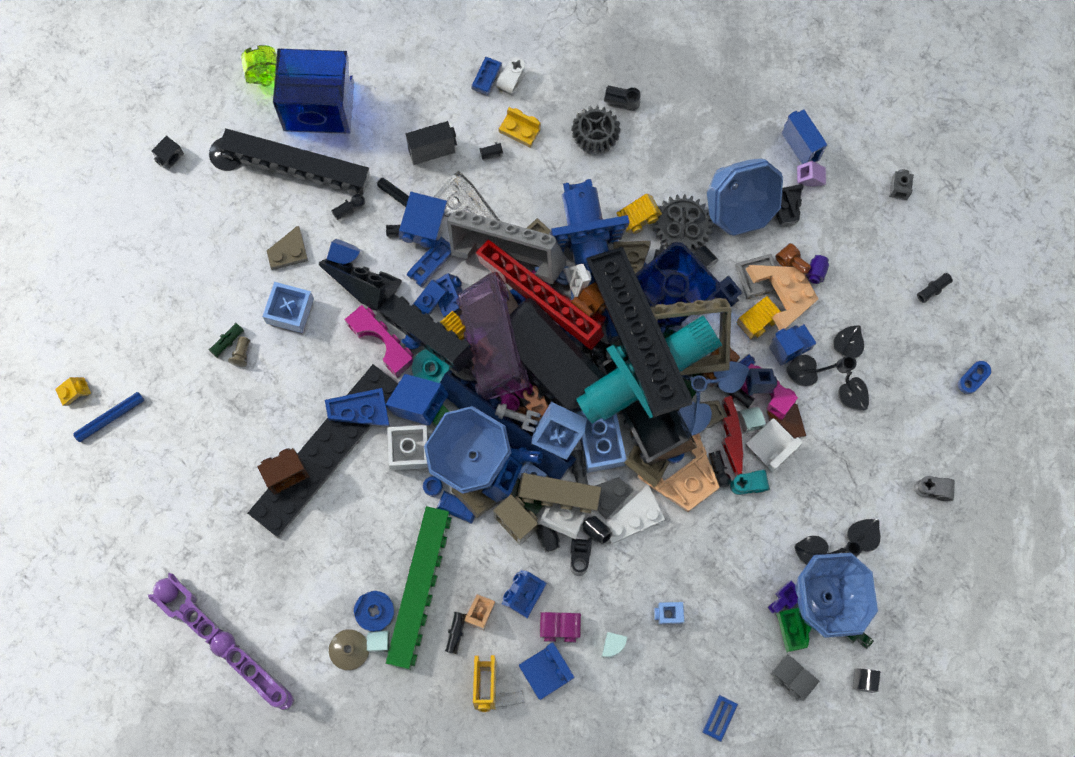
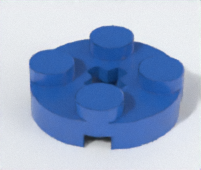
M370 591L360 596L355 603V619L359 626L367 631H382L390 625L394 618V604L383 592ZM378 606L379 615L372 617L369 609Z

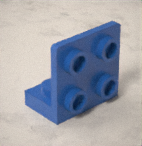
M553 642L547 645L545 649L519 664V668L539 700L575 678Z

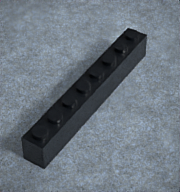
M225 128L219 145L220 154L225 159L240 160L246 165H258L264 170H276L282 175L291 174L298 179H309L316 184H327L338 190L342 188L352 194L360 193L364 195L370 175L369 167Z

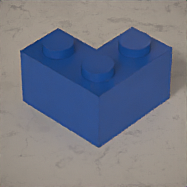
M805 324L800 327L795 325L788 330L783 328L775 334L776 337L772 339L769 349L780 366H783L797 356L813 349L816 341Z

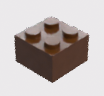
M294 448L284 449L275 458H267L261 462V465L257 466L267 488L274 495L310 477Z

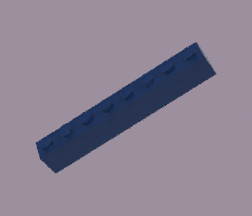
M451 369L444 374L440 383L449 394L446 399L455 404L458 409L473 406L505 425L511 448L520 449L522 447L530 451H541L543 454L541 464H532L546 473L549 478L562 480L576 461L575 457L570 454L566 460L532 444L533 432L522 429L523 422L506 416L499 419L495 415L498 404L502 405L497 398L474 381L459 378Z

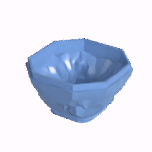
M852 553L814 555L797 578L795 591L798 596L800 613L805 620L804 623L816 630L824 638L861 635L878 612L873 572Z

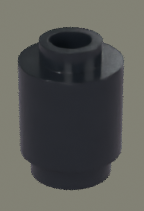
M596 516L588 517L583 522V532L596 543L603 545L611 538L612 532L610 528Z
M539 524L535 532L545 553L559 548L560 540L557 532Z

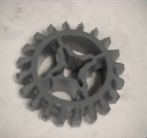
M598 105L595 109L589 106L588 111L583 108L582 114L578 113L576 118L573 119L572 137L576 138L575 143L580 144V149L586 147L587 153L590 149L593 150L594 154L597 150L603 153L604 148L609 151L611 146L614 147L616 141L619 140L621 132L619 128L620 122L616 121V115L612 116L611 110L606 112L605 107L600 110ZM605 124L609 126L611 131L610 134L606 132V129L604 128ZM582 126L586 127L588 131L587 136L582 132Z

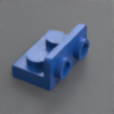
M447 273L435 280L448 291L438 304L443 317H446L451 311L456 313L462 309L467 310L469 299L461 288L462 282L458 276Z
M520 570L515 574L510 589L503 595L501 604L528 618L547 583L529 571Z

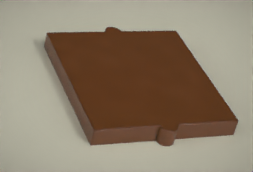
M794 404L783 420H780L770 411H766L769 421L775 419L794 439L806 436L798 404Z

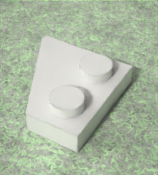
M584 264L563 269L574 298H578L591 281L590 272L585 269Z

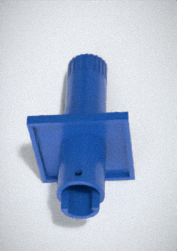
M587 179L585 182L578 184L563 183L564 193L562 194V201L567 226L551 228L550 235L555 237L563 252L564 249H569V252L573 253L575 265L584 264L585 269L590 272L586 258L609 251L608 244L619 242L629 225V218L626 215L603 219L597 188L593 187L591 179ZM591 272V281L589 282V285L595 283ZM606 310L603 314H601L606 317V320L604 322L606 323L607 320L610 318L608 311Z

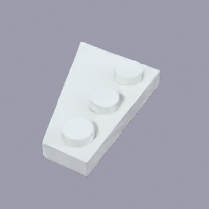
M649 485L641 490L606 523L612 532V536L609 539L611 544L665 521Z

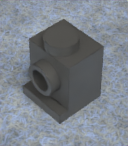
M906 169L895 171L891 179L889 197L908 200L913 191L914 174H909V171Z

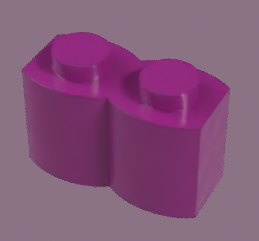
M541 612L540 638H544V642H556V638H564V642L575 643L576 639H580L581 613Z

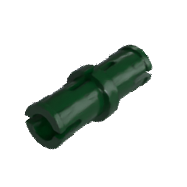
M235 322L225 334L220 335V339L208 350L218 358L228 346L231 347L233 345L232 342L244 330Z

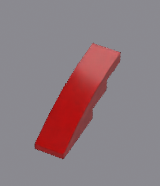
M730 395L721 402L727 415L721 422L727 438H724L721 443L736 477L742 474L743 445L738 414Z

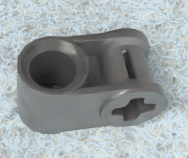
M925 476L917 481L914 486L916 494L921 497L940 501L954 500L955 480Z

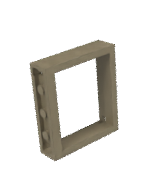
M726 299L697 300L692 303L677 302L673 305L658 304L650 307L656 321L662 318L720 312L719 340L722 346L719 347V355L705 356L680 373L681 375L729 370L731 306Z

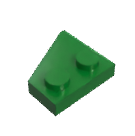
M795 608L776 613L786 652L808 648L811 627L804 623L805 620L802 618L800 609Z

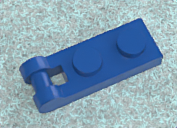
M441 236L436 243V247H431L407 272V276L410 279L416 280V284L423 287L428 279L452 255L450 243ZM420 269L424 271L422 276L418 273Z

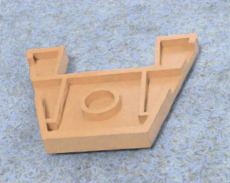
M749 265L746 268L753 283L769 279L782 301L786 311L777 313L772 317L779 330L786 329L818 300L805 274L795 267Z
M699 433L692 436L697 448L690 452L695 459L664 481L661 478L658 485L653 487L638 475L639 480L687 512L720 488Z

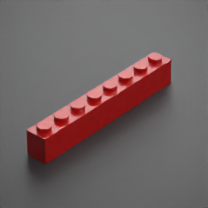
M489 239L478 249L476 255L483 266L525 299H533L552 320L592 350L604 337L602 327Z

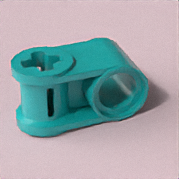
M766 470L737 475L731 481V491L736 495L770 490ZM740 482V484H744V486L741 487V485H737V483Z

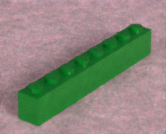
M428 506L425 508L386 659L387 665L411 670V667L416 665L418 654H415L416 647L421 645L423 634H420L421 627L426 626L428 615L425 614L426 607L431 606L433 595L430 592L431 588L436 586L438 575H435L437 567L440 568L443 556H440L441 548H445L448 537L445 536L446 529H450L452 523L449 511Z

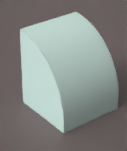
M758 406L738 411L744 433L762 429L766 425L764 416Z
M389 631L368 632L367 651L369 653L388 652Z
M607 632L601 658H610L617 655L624 648L627 637Z

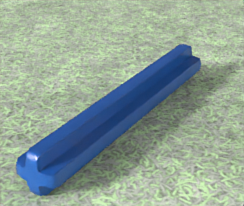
M139 392L134 393L73 433L74 438L78 442L83 441L144 401L143 396Z

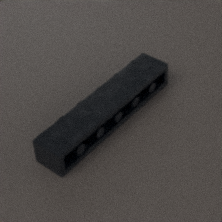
M392 294L378 309L383 318L457 372H460L475 356L471 351L472 346L465 339L461 341L452 330L448 332L443 324L440 322L435 323L429 314H422L416 305L413 304L411 306L404 297L401 296L399 298Z

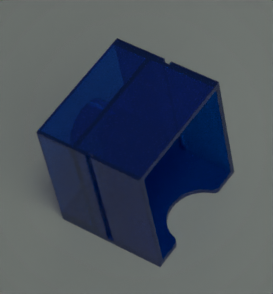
M277 48L273 104L283 131L351 134L354 78L351 75L349 77V57L347 51Z

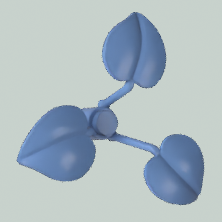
M730 361L729 370L714 372L717 378L715 380H706L703 376H695L693 378L681 375L682 378L684 377L691 381V386L696 392V403L693 402L692 405L680 408L679 410L692 436L702 432L711 420L712 412L710 406L704 403L700 404V393L707 389V384L718 382L719 388L722 391L734 393L743 386L749 372L747 366Z

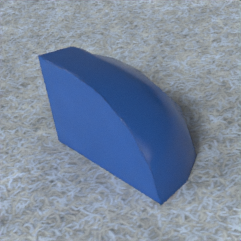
M335 239L331 242L327 260L341 264L350 263L358 257L360 249L350 243Z

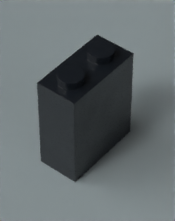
M448 121L405 133L413 165L455 153V146L457 145L454 127H450Z

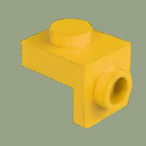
M69 377L55 389L62 406L70 405L80 396L91 394L84 377Z

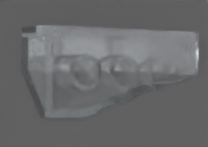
M460 171L451 176L434 196L435 198L447 200L444 215L446 217H450L455 211L462 210L500 221L475 186Z

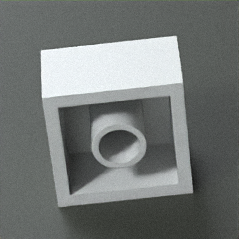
M427 425L387 427L390 470L428 468L424 445L428 441Z

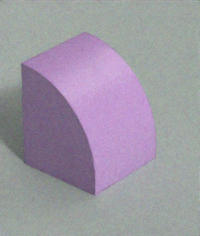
M814 161L797 166L798 183L804 186L826 185V167Z

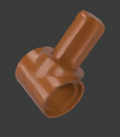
M789 243L775 255L777 262L781 266L795 267L803 274H807L811 269V266L800 258V251L792 243Z

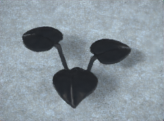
M860 325L847 327L838 332L834 337L833 347L837 352L842 353L841 356L843 357L837 363L816 369L817 363L814 358L809 355H799L786 368V372L791 380L801 386L815 384L818 380V372L837 368L840 373L847 374L845 378L846 384L841 385L838 390L841 403L852 409L863 411L868 409L869 394L864 381L858 377H854L849 381V377L852 375L851 370L855 369L857 365L855 358L859 357L864 350V340Z
M865 519L852 524L847 531L849 542L844 548L827 553L829 546L822 537L809 536L795 544L796 554L807 565L814 555L852 553L858 557L862 551H873L879 546L881 539L879 519Z

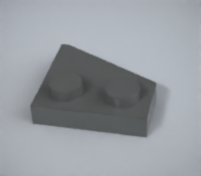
M620 477L595 485L601 487L597 511L607 520L633 492V489Z

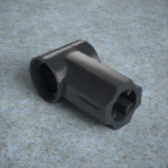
M608 85L604 102L622 105L628 110H636L640 106L641 93L635 87L623 89Z

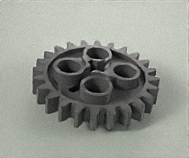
M677 194L675 200L669 197L668 203L663 201L662 206H658L662 215L658 217V221L653 223L656 225L653 231L658 232L656 238L662 237L660 244L666 242L667 249L673 246V251L679 248L680 252L686 249L688 253H690L691 247L696 251L698 245L704 246V241L708 242V235L712 234L711 228L714 225L711 222L710 216H708L709 209L704 210L706 204L700 205V199L693 201V196L687 199L686 194L683 195L682 199ZM682 209H685V218H684L685 228H684V238L682 239V238H681V230H682V222H681V220H682V215H683V214H682ZM676 212L679 216L674 217L670 213ZM693 213L697 217L691 218L688 214ZM674 229L678 233L672 234L669 230ZM692 230L696 235H690L688 231Z

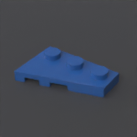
M382 388L325 400L329 420L390 427Z

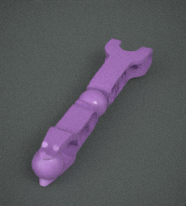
M168 573V578L160 579L155 583L153 594H148V597L164 613L175 620L181 619L199 637L205 639V642L210 645L212 653L217 657L225 659L271 706L281 710L289 709L294 702L292 693L260 666L247 652L240 649L231 633L220 629L198 607L196 596L174 574ZM180 590L186 596L185 604H182L179 610L173 611L166 603L175 600ZM197 612V613H198V618H197V620L194 621V622H191V621H190L191 615H192L193 613ZM212 626L211 634L206 636L204 633L205 628ZM240 652V661L234 663L233 656ZM251 666H255V674L249 677L247 674L248 669ZM279 695H281L282 698H281V700L278 702V697H279Z

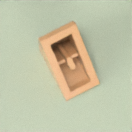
M477 594L466 615L465 624L484 631L495 601Z

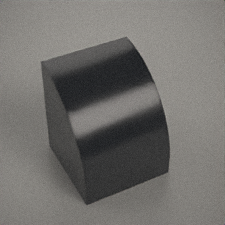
M704 245L694 252L692 261L705 273L718 262V258Z
M855 669L852 689L869 693L878 692L881 671Z

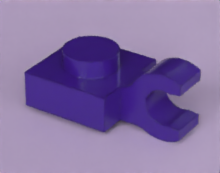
M788 581L775 593L778 599L767 608L773 614L774 612L778 613L784 606L787 609H791L798 602L793 581Z

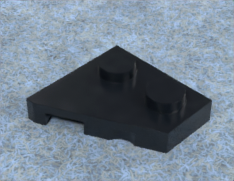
M803 184L782 188L781 209L776 213L780 226L794 224L800 220L799 208L802 203L801 191L803 190Z

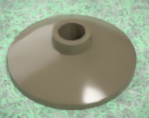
M348 629L337 633L329 645L331 661L342 670H355L365 663L369 655L367 639L356 630ZM348 645L352 648L350 653L344 651Z

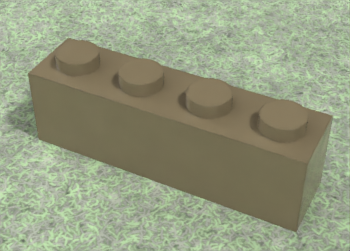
M521 473L517 497H522L521 501L528 503L539 500L541 505L553 507V503L561 504L560 508L572 510V507H579V512L591 514L592 510L597 511L601 487Z

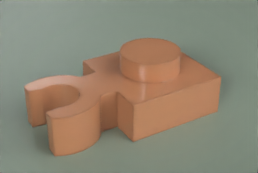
M533 386L534 395H529L525 390L523 396L527 401H530L526 405L527 409L541 414L540 418L532 415V419L539 422L549 405L545 397H538V388Z

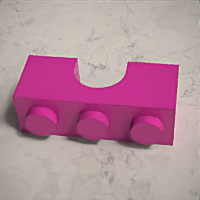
M751 363L748 368H749V370H750V368H761V367H760V366H757V365L754 366V365ZM777 380V387L774 388L773 393H769L771 401L766 409L780 420H783L796 403L798 397L793 390L786 389ZM745 381L743 386L741 387V390L748 394L747 385Z

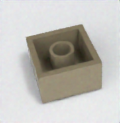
M509 495L493 510V515L500 525L521 546L538 529V518L532 511L527 512L524 509V503L519 497L516 496L514 498L512 495Z

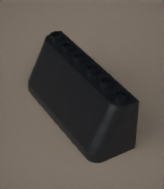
M531 298L524 300L487 336L490 343L503 353L504 358L516 367L517 372L523 375L532 386L538 388L539 393L545 397L548 404L553 402L574 413L581 408L576 398L586 393L585 388L605 376Z
M612 357L599 364L601 372L605 376L618 368ZM637 400L619 411L625 417L623 422L629 431L631 430L634 435L631 437L636 447H640L642 451L640 456L645 464L654 465L697 448L696 442L678 409L650 418L640 401Z

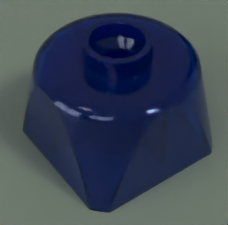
M681 242L671 244L635 274L650 307L658 304L673 305L677 302L692 303L697 300L711 301L720 291V282ZM668 291H674L679 295L671 294ZM700 315L657 319L659 327L664 329H681L696 320Z

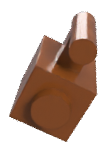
M592 283L583 289L578 298L575 297L571 301L573 305L592 318L598 313L600 315L607 310L596 283Z

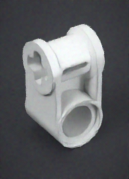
M518 57L511 59L504 72L499 76L496 86L513 95L525 76L524 61Z

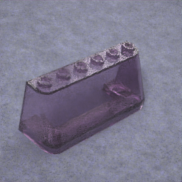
M496 271L486 275L458 294L459 298H456L457 305L462 311L460 319L466 329L464 337L472 346L471 351L475 355L471 359L474 365L471 367L473 376L477 379L475 388L477 394L482 395L485 400L530 387L526 368L520 362L506 301L510 299L506 283Z

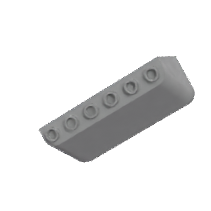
M462 210L455 211L447 219L451 254L454 256L469 259L476 248H480L489 239L513 259L540 266L535 275L543 282L553 284L566 266V256L552 235Z

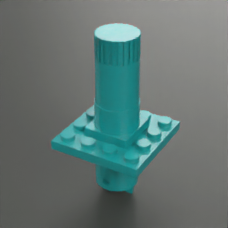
M704 315L665 339L680 372L722 346L721 341ZM617 345L607 348V351L618 368L585 388L586 393L576 398L579 406L592 424L601 418L604 421L637 400L640 401L648 416L652 418L653 415L634 374L633 367L629 360L625 359L627 355L624 348Z

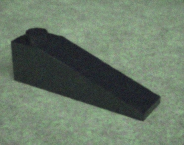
M327 259L319 262V266L361 304L368 306L371 310L377 311L392 294H395L402 282L401 279L380 271L379 274L369 272L370 268L368 267L355 268L352 263L341 264Z

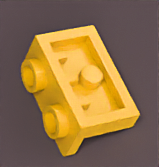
M509 107L498 132L531 148L541 131V122L533 116L529 117L523 114L517 108Z

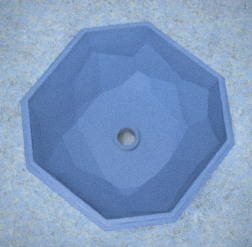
M762 158L746 160L718 169L714 173L707 190L709 215L713 223L733 236L764 228L781 209L782 173L766 159Z
M473 406L445 413L424 445L429 473L462 494L490 487L511 455L506 426ZM472 453H476V457L474 459L470 458V455Z

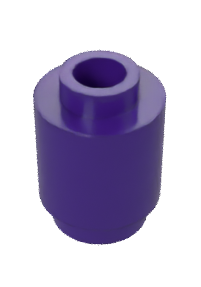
M815 255L811 259V269L806 274L809 282L813 284L824 282L829 268V259L827 257Z

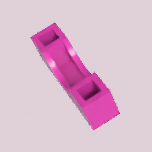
M363 305L359 306L344 319L346 325L358 338L373 336L384 342L386 353L383 363L398 378L412 366V357L414 355L407 347L405 349L402 348L400 345L401 341L394 334L390 335L387 332V326L382 321L378 322L374 318L376 315L369 307L365 309Z

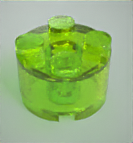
M258 45V49L254 50L251 47L246 49L241 54V63L246 83L270 86L272 81L281 75L275 49L267 45Z

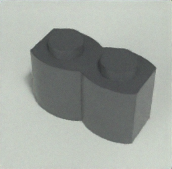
M788 654L771 672L772 680L778 686L782 687L784 685L790 690L788 694L796 701L799 699L804 701L820 682Z

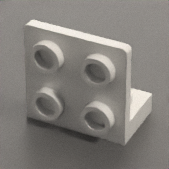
M772 419L746 443V446L773 472L803 442L798 437L794 439L775 419Z

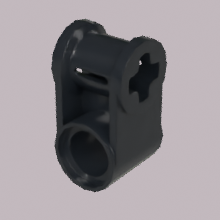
M572 538L570 570L576 576H582L587 572L592 538H588V540ZM581 561L584 563L585 568L578 570L574 567V563Z

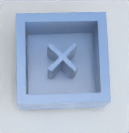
M274 282L262 317L266 324L303 333L314 297L311 291Z
M551 402L535 427L536 430L533 432L532 444L567 460L585 433L587 418Z

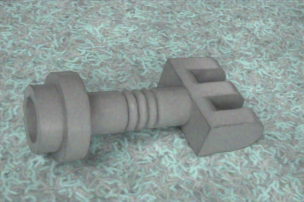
M498 404L495 415L499 419H502L503 416L514 418L523 422L522 429L535 432L536 429L529 426V423L537 425L538 421L531 419L533 415L540 418V413L527 410L526 415L507 409V404Z

